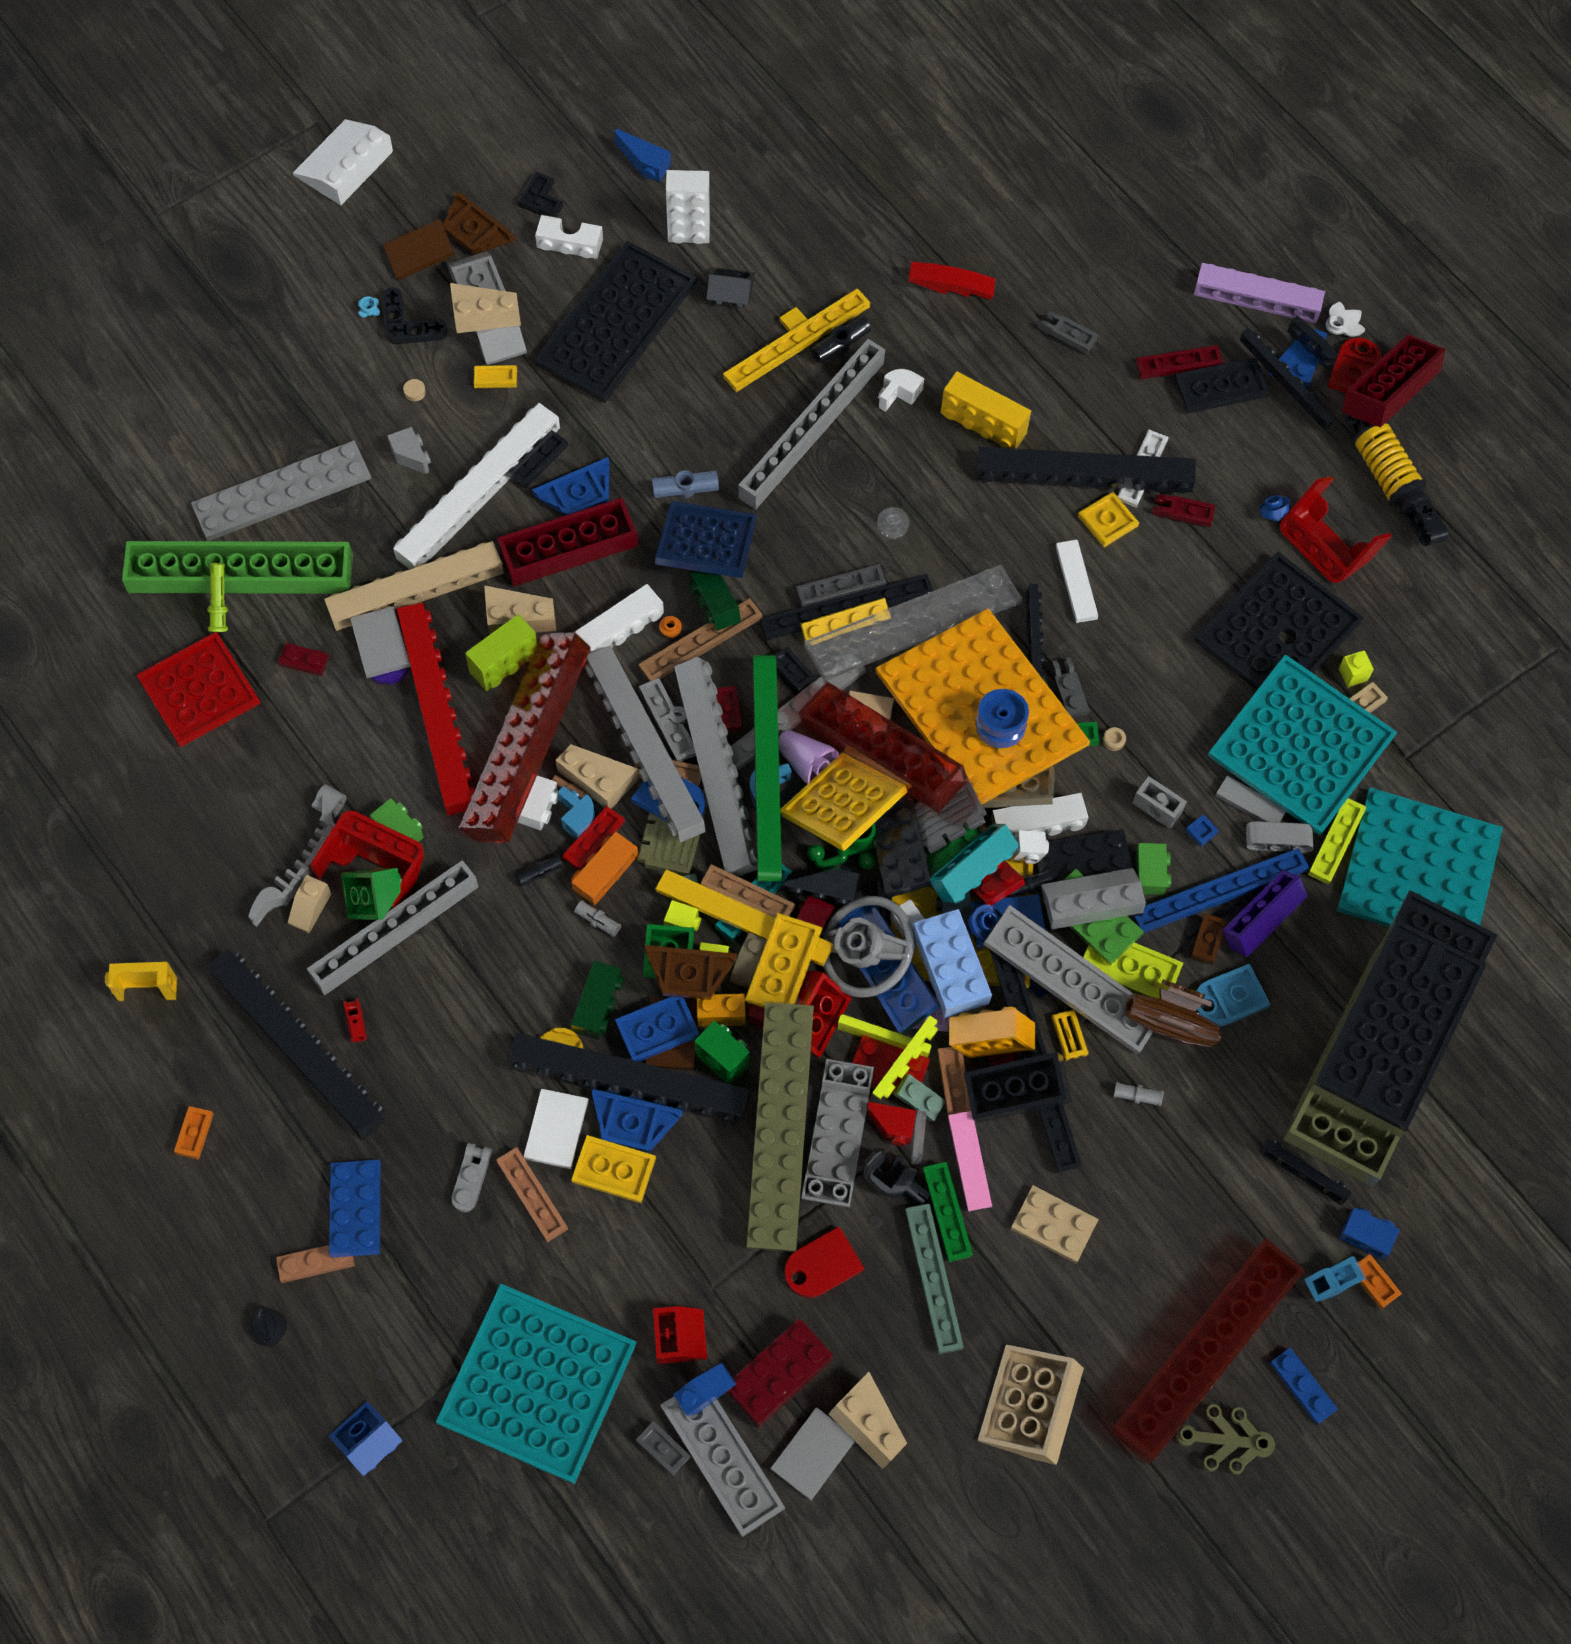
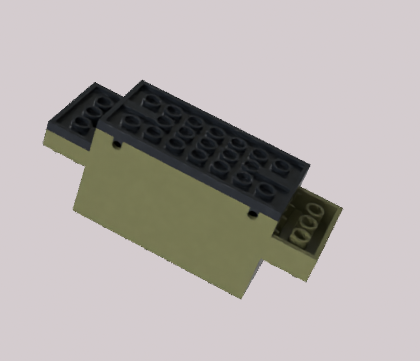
M1409 890L1384 939L1371 956L1292 1114L1295 1117L1283 1140L1374 1187L1381 1179L1400 1137L1409 1128L1487 965L1484 962L1498 934Z

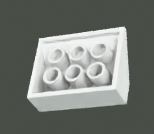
M345 119L293 172V176L339 205H342L393 152L390 136L375 126Z

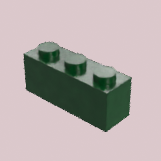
M700 571L690 573L692 582L689 583L691 593L697 595L700 609H705L707 622L709 624L712 623L716 631L741 622L739 606L721 575Z
M596 960L593 961L571 1023L572 1031L597 1040L600 1039L602 1033H606L609 1025V1020H607L609 1011H614L617 998H614L616 991H620L624 983L621 968Z

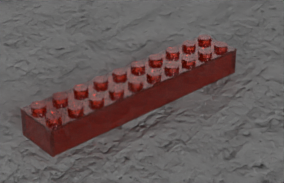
M575 632L542 634L459 826L462 831L475 841L509 843L591 649Z
M1265 1238L1109 1432L1150 1465L1305 1269Z

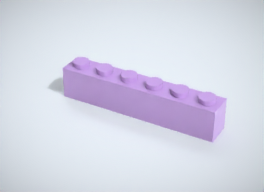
M1206 263L1201 265L1194 292L1196 296L1290 318L1298 315L1302 320L1317 323L1325 291L1318 290L1317 288H1309L1297 285L1296 283L1283 282L1274 278H1266L1253 273H1244L1235 269H1227Z

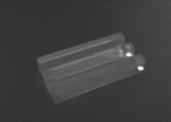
M917 1110L911 1164H920L922 1161L926 1111Z

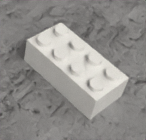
M667 170L668 242L709 243V171Z

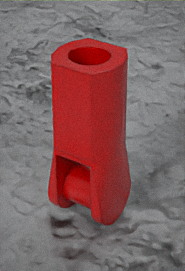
M355 998V1001L351 1002L343 1001L351 1042L366 1040L367 1035L359 998ZM358 1010V1014L350 1016V1011Z

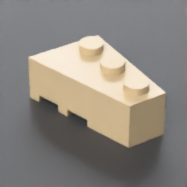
M572 744L556 759L557 771L591 796L603 808L608 806L612 809L639 780L637 768Z

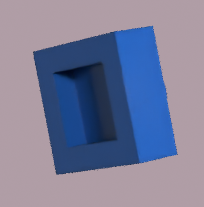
M1204 814L1185 830L1200 847L1214 838L1219 832Z

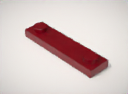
M1218 345L1138 357L1135 363L1140 379H1147L1221 365L1223 360Z

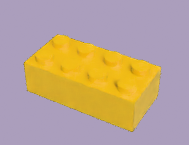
M956 371L945 387L941 405V414L946 418L957 421L966 429H972L983 438L998 443L1002 448L1017 449L1028 431L1031 416L1030 409Z

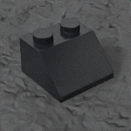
M714 267L709 274L707 299L712 300L714 304L730 302L732 306L745 307L751 300L755 273Z

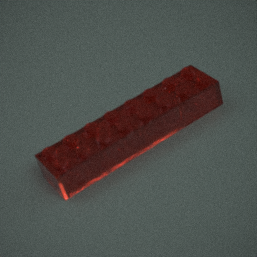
M828 681L798 712L804 728L843 753L904 784L908 791L907 794L937 813H940L969 781L963 765Z

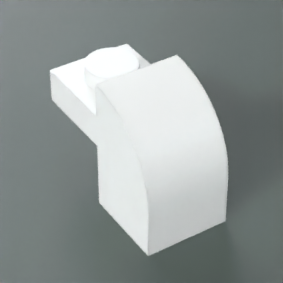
M897 369L889 372L884 377L883 388L878 395L879 408L886 412L897 397L912 405L923 390L924 378L906 369Z

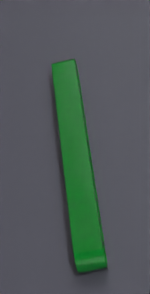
M753 655L758 882H781L776 655Z

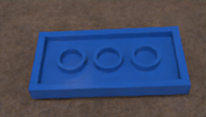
M380 1160L331 1163L330 1258L380 1254Z

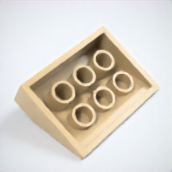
M1006 1345L978 1441L1033 1460L1057 1465L1084 1368L1074 1358Z

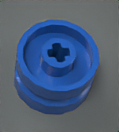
M995 689L988 692L981 699L976 719V729L981 740L989 746L996 748H1009L1018 744L1024 737L1029 717L1027 702L1016 691L1009 689Z

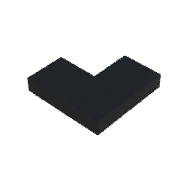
M535 172L518 199L517 206L540 216L556 218L563 207V201L548 195L555 183L554 178Z

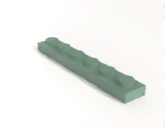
M930 1204L906 1208L905 1213L938 1353L943 1354L962 1350L964 1346Z

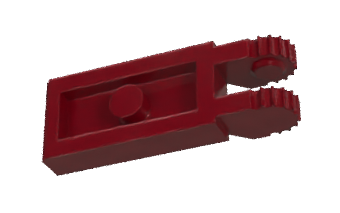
M1157 494L1154 498L1155 503L1162 505V507L1158 505L1152 507L1154 516L1168 517L1206 527H1211L1215 504L1174 495L1172 497Z

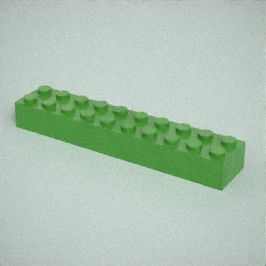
M126 541L122 581L128 593H210V563H224L225 593L335 594L351 589L353 553L349 542Z

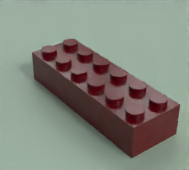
M1407 334L1346 390L1342 412L1353 418L1368 422L1372 426L1381 428L1441 371L1446 349Z
M623 498L497 538L499 551L513 587L638 547L637 532Z

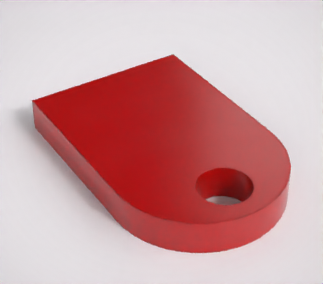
M1365 338L1347 340L1340 348L1327 387L1346 393L1349 387L1382 358L1378 346ZM1357 347H1365L1367 352H1360Z
M839 1226L794 1252L786 1263L785 1279L789 1288L798 1296L815 1298L863 1272L865 1268ZM799 1272L805 1275L806 1281L802 1285L793 1283L792 1276L795 1273Z

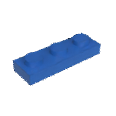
M1291 1347L1269 1363L1316 1425L1338 1410Z

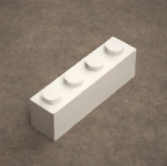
M646 584L575 631L576 642L587 655L607 646L612 648L615 645H621L627 637L633 633H639L646 624L651 621H657L664 613L663 602L650 586Z
M1082 793L1053 798V804L1012 806L993 810L991 823L1006 824L1013 836L1019 830L1045 832V834L1053 836L1065 830H1081L1086 826L1089 817Z

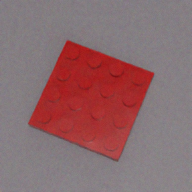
M217 632L137 674L139 681L180 748L261 704Z

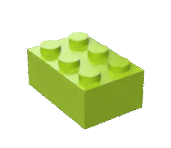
M517 614L465 653L469 673L485 691L491 687H497L502 679L516 673L522 664L526 661H532L537 656L539 651L536 632Z

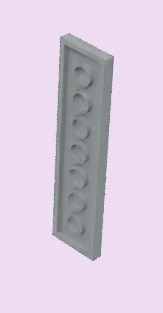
M351 441L193 501L191 504L207 541H211L371 479V476L355 441Z
M1011 905L1006 908L983 945L1136 1054L1140 1053L1153 1031L1124 1015L1125 1004L1133 993Z

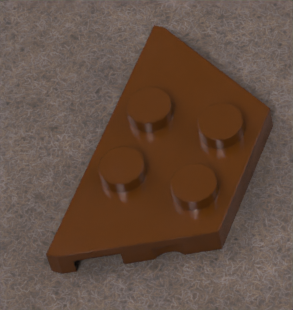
M459 191L455 192L454 202L450 206L448 217L445 218L443 223L447 235L473 255L516 240L515 234Z
M645 946L646 955L663 996L711 1000L737 958L736 953Z

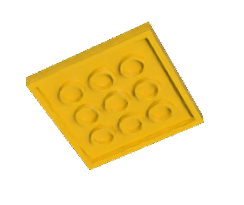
M842 752L780 809L782 817L845 851L908 791L904 784Z

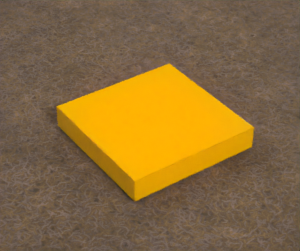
M1114 492L1109 493L1078 513L1080 520L1103 547H1106L1139 526L1138 520Z

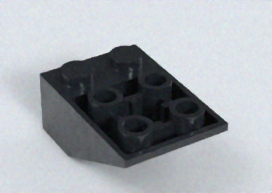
M836 866L790 878L785 881L784 885L789 886V891L803 893L805 890L811 891V896L825 899L828 895L835 897L834 901L848 904V902L854 901L856 898L862 871Z

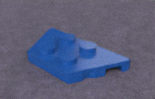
M609 458L602 459L532 489L534 497L563 516L609 502Z
M592 1090L602 1140L650 1153L683 1114L681 1109L600 1090Z

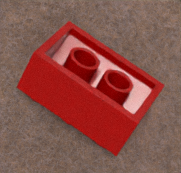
M816 971L806 972L795 1004L814 1006L810 1054L820 1058L838 1025L840 1016L844 1014L852 998L843 993L840 987L826 974Z

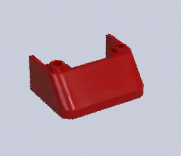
M1332 476L1315 480L1280 523V530L1329 581L1339 583L1367 564L1392 535L1387 533L1375 536L1370 543L1362 541L1350 548L1322 521L1328 512V503L1321 494L1334 480Z
M347 811L343 813L310 864L315 879L320 880L331 862L340 866H346L354 860L356 855L384 868H397L401 876V892L390 910L409 898L415 888L424 858V850L421 843L358 812Z

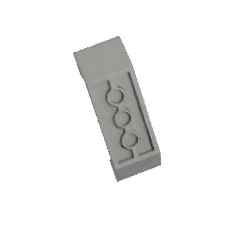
M488 252L447 263L452 280L456 284L505 291L494 261ZM520 326L475 331L486 365L527 353Z
M826 1059L801 1199L850 1208L874 1067Z

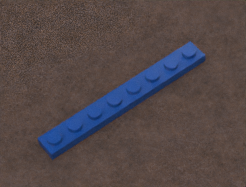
M1297 848L1146 905L1143 916H1134L1133 920L1146 933L1265 888L1282 870L1299 875L1307 872L1309 866L1301 851Z

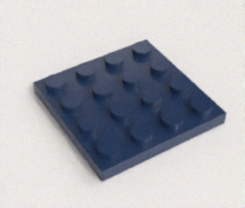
M671 501L655 557V564L743 578L757 522V514Z

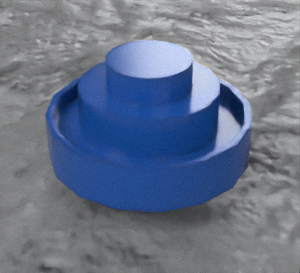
M1280 495L1267 498L1259 506L1261 517L1273 522L1283 520L1292 509L1290 499Z
M981 905L974 908L970 913L968 919L969 928L975 937L986 940L1002 915L994 906Z

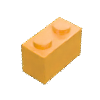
M745 994L713 995L711 1000L697 999L698 1027L709 1026L713 1021L725 1026L745 1025Z

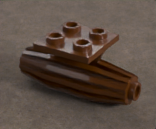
M1162 979L1161 983L1153 981L1152 986L1159 988L1160 998L1131 994L1125 1004L1124 1015L1159 1034L1184 1043L1212 1047L1213 1044H1217L1221 1039L1220 1027L1195 1012L1202 1004L1211 1007L1212 1002L1204 999L1205 994L1164 979Z

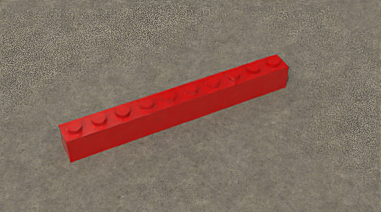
M423 602L397 608L447 816L474 809L472 801L477 799L474 787L469 788L467 781L472 779L469 767L463 766L462 761L467 759L464 747L458 746L457 741L462 740L459 727H454L452 722L457 719L454 707L449 708L448 701L452 699L449 687L444 688L443 681H447L444 667L439 668L438 662L442 661L439 648L434 649L433 645L434 642H437L435 630L429 629L428 623H432L430 610L424 609Z

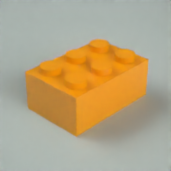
M1004 1007L1001 1011L982 1010L979 1014L960 1013L957 1017H949V1045L968 1058L1035 1050V1022L1014 1007Z

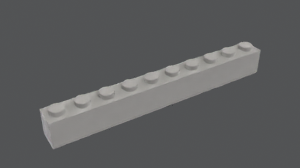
M870 339L865 341L739 484L740 500L755 510L760 506L884 364V348Z
M611 646L586 655L587 665H584L589 678H594L595 682L593 684L597 694L603 695L604 699L602 702L606 711L612 712V722L615 728H620L623 733L620 734L625 747H630V756L634 764H639L642 780L644 782L648 781L650 785L648 789L652 799L658 800L660 804L658 809L663 818L667 817L669 821L667 825L671 835H676L681 843L704 833V820Z
M695 657L674 666L724 869L740 877L757 870V850L753 844L754 833L748 824V810L743 805L742 798L744 794L742 788L738 785V770L733 764L731 757L733 756V750L727 742L726 736L728 731L722 722L721 715L723 711L717 702V688L711 679L712 668L708 662Z

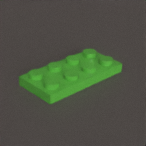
M1075 869L1064 880L1075 879L1085 876H1083L1077 869ZM1128 916L1069 926L1110 966L1144 933Z

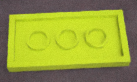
M1134 943L1111 966L1089 945L1083 957L1132 993L1160 998L1159 988L1152 986L1153 981L1161 983L1162 979L1176 983L1183 966V962L1137 943Z

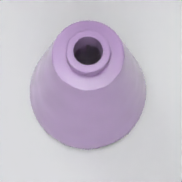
M786 730L778 735L780 753L806 784L812 781L839 756L838 751L834 747L794 731Z

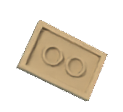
M1033 1185L1011 1230L1077 1264L1099 1219Z

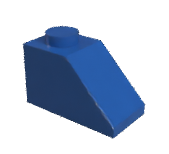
M720 1363L691 1380L673 1395L685 1414L690 1416L700 1413L734 1387L736 1383L723 1363Z

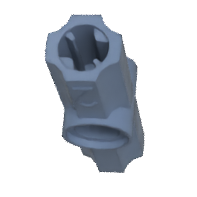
M684 470L680 471L676 476L652 478L654 498L676 495L682 498H690L694 493L719 490L716 471L692 473Z

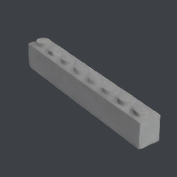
M463 860L387 912L384 919L374 921L308 967L307 970L311 979L325 996L476 890L478 883L475 875Z

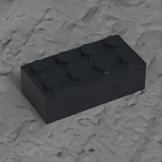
M1058 1052L964 1072L972 1118L979 1123L1072 1103L1063 1055Z

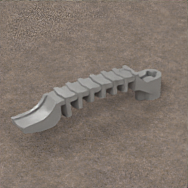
M327 784L320 788L312 804L314 809L322 813L319 821L323 829L316 828L314 831V836L319 841L309 840L308 846L313 851L310 853L304 849L301 857L306 860L304 864L298 859L296 860L294 867L299 870L297 874L287 869L285 877L291 880L289 884L278 876L275 878L274 884L284 890L283 892L275 887H267L259 893L248 916L255 927L259 925L270 910L279 906H287L290 900L295 897L306 875L312 876L313 870L310 864L335 826V817L344 806L346 795Z

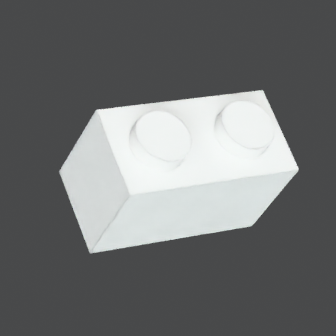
M531 774L515 809V821L542 830L543 825L548 824L552 812L550 809L552 804H556L559 799L557 782Z

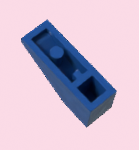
M616 128L614 131L615 145L641 175L647 179L660 182L671 166V152Z

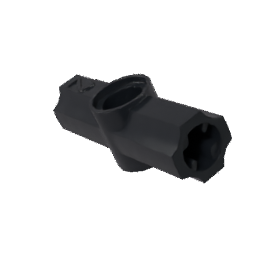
M860 315L844 326L835 327L831 335L811 347L810 351L813 358L822 364L837 353L847 352L852 343L871 332L872 328L868 319Z

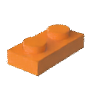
M188 1107L174 1149L176 1155L199 1160L214 1115L212 1111Z
M1371 1254L1358 1262L1366 1277L1365 1280L1359 1283L1381 1310L1402 1294Z

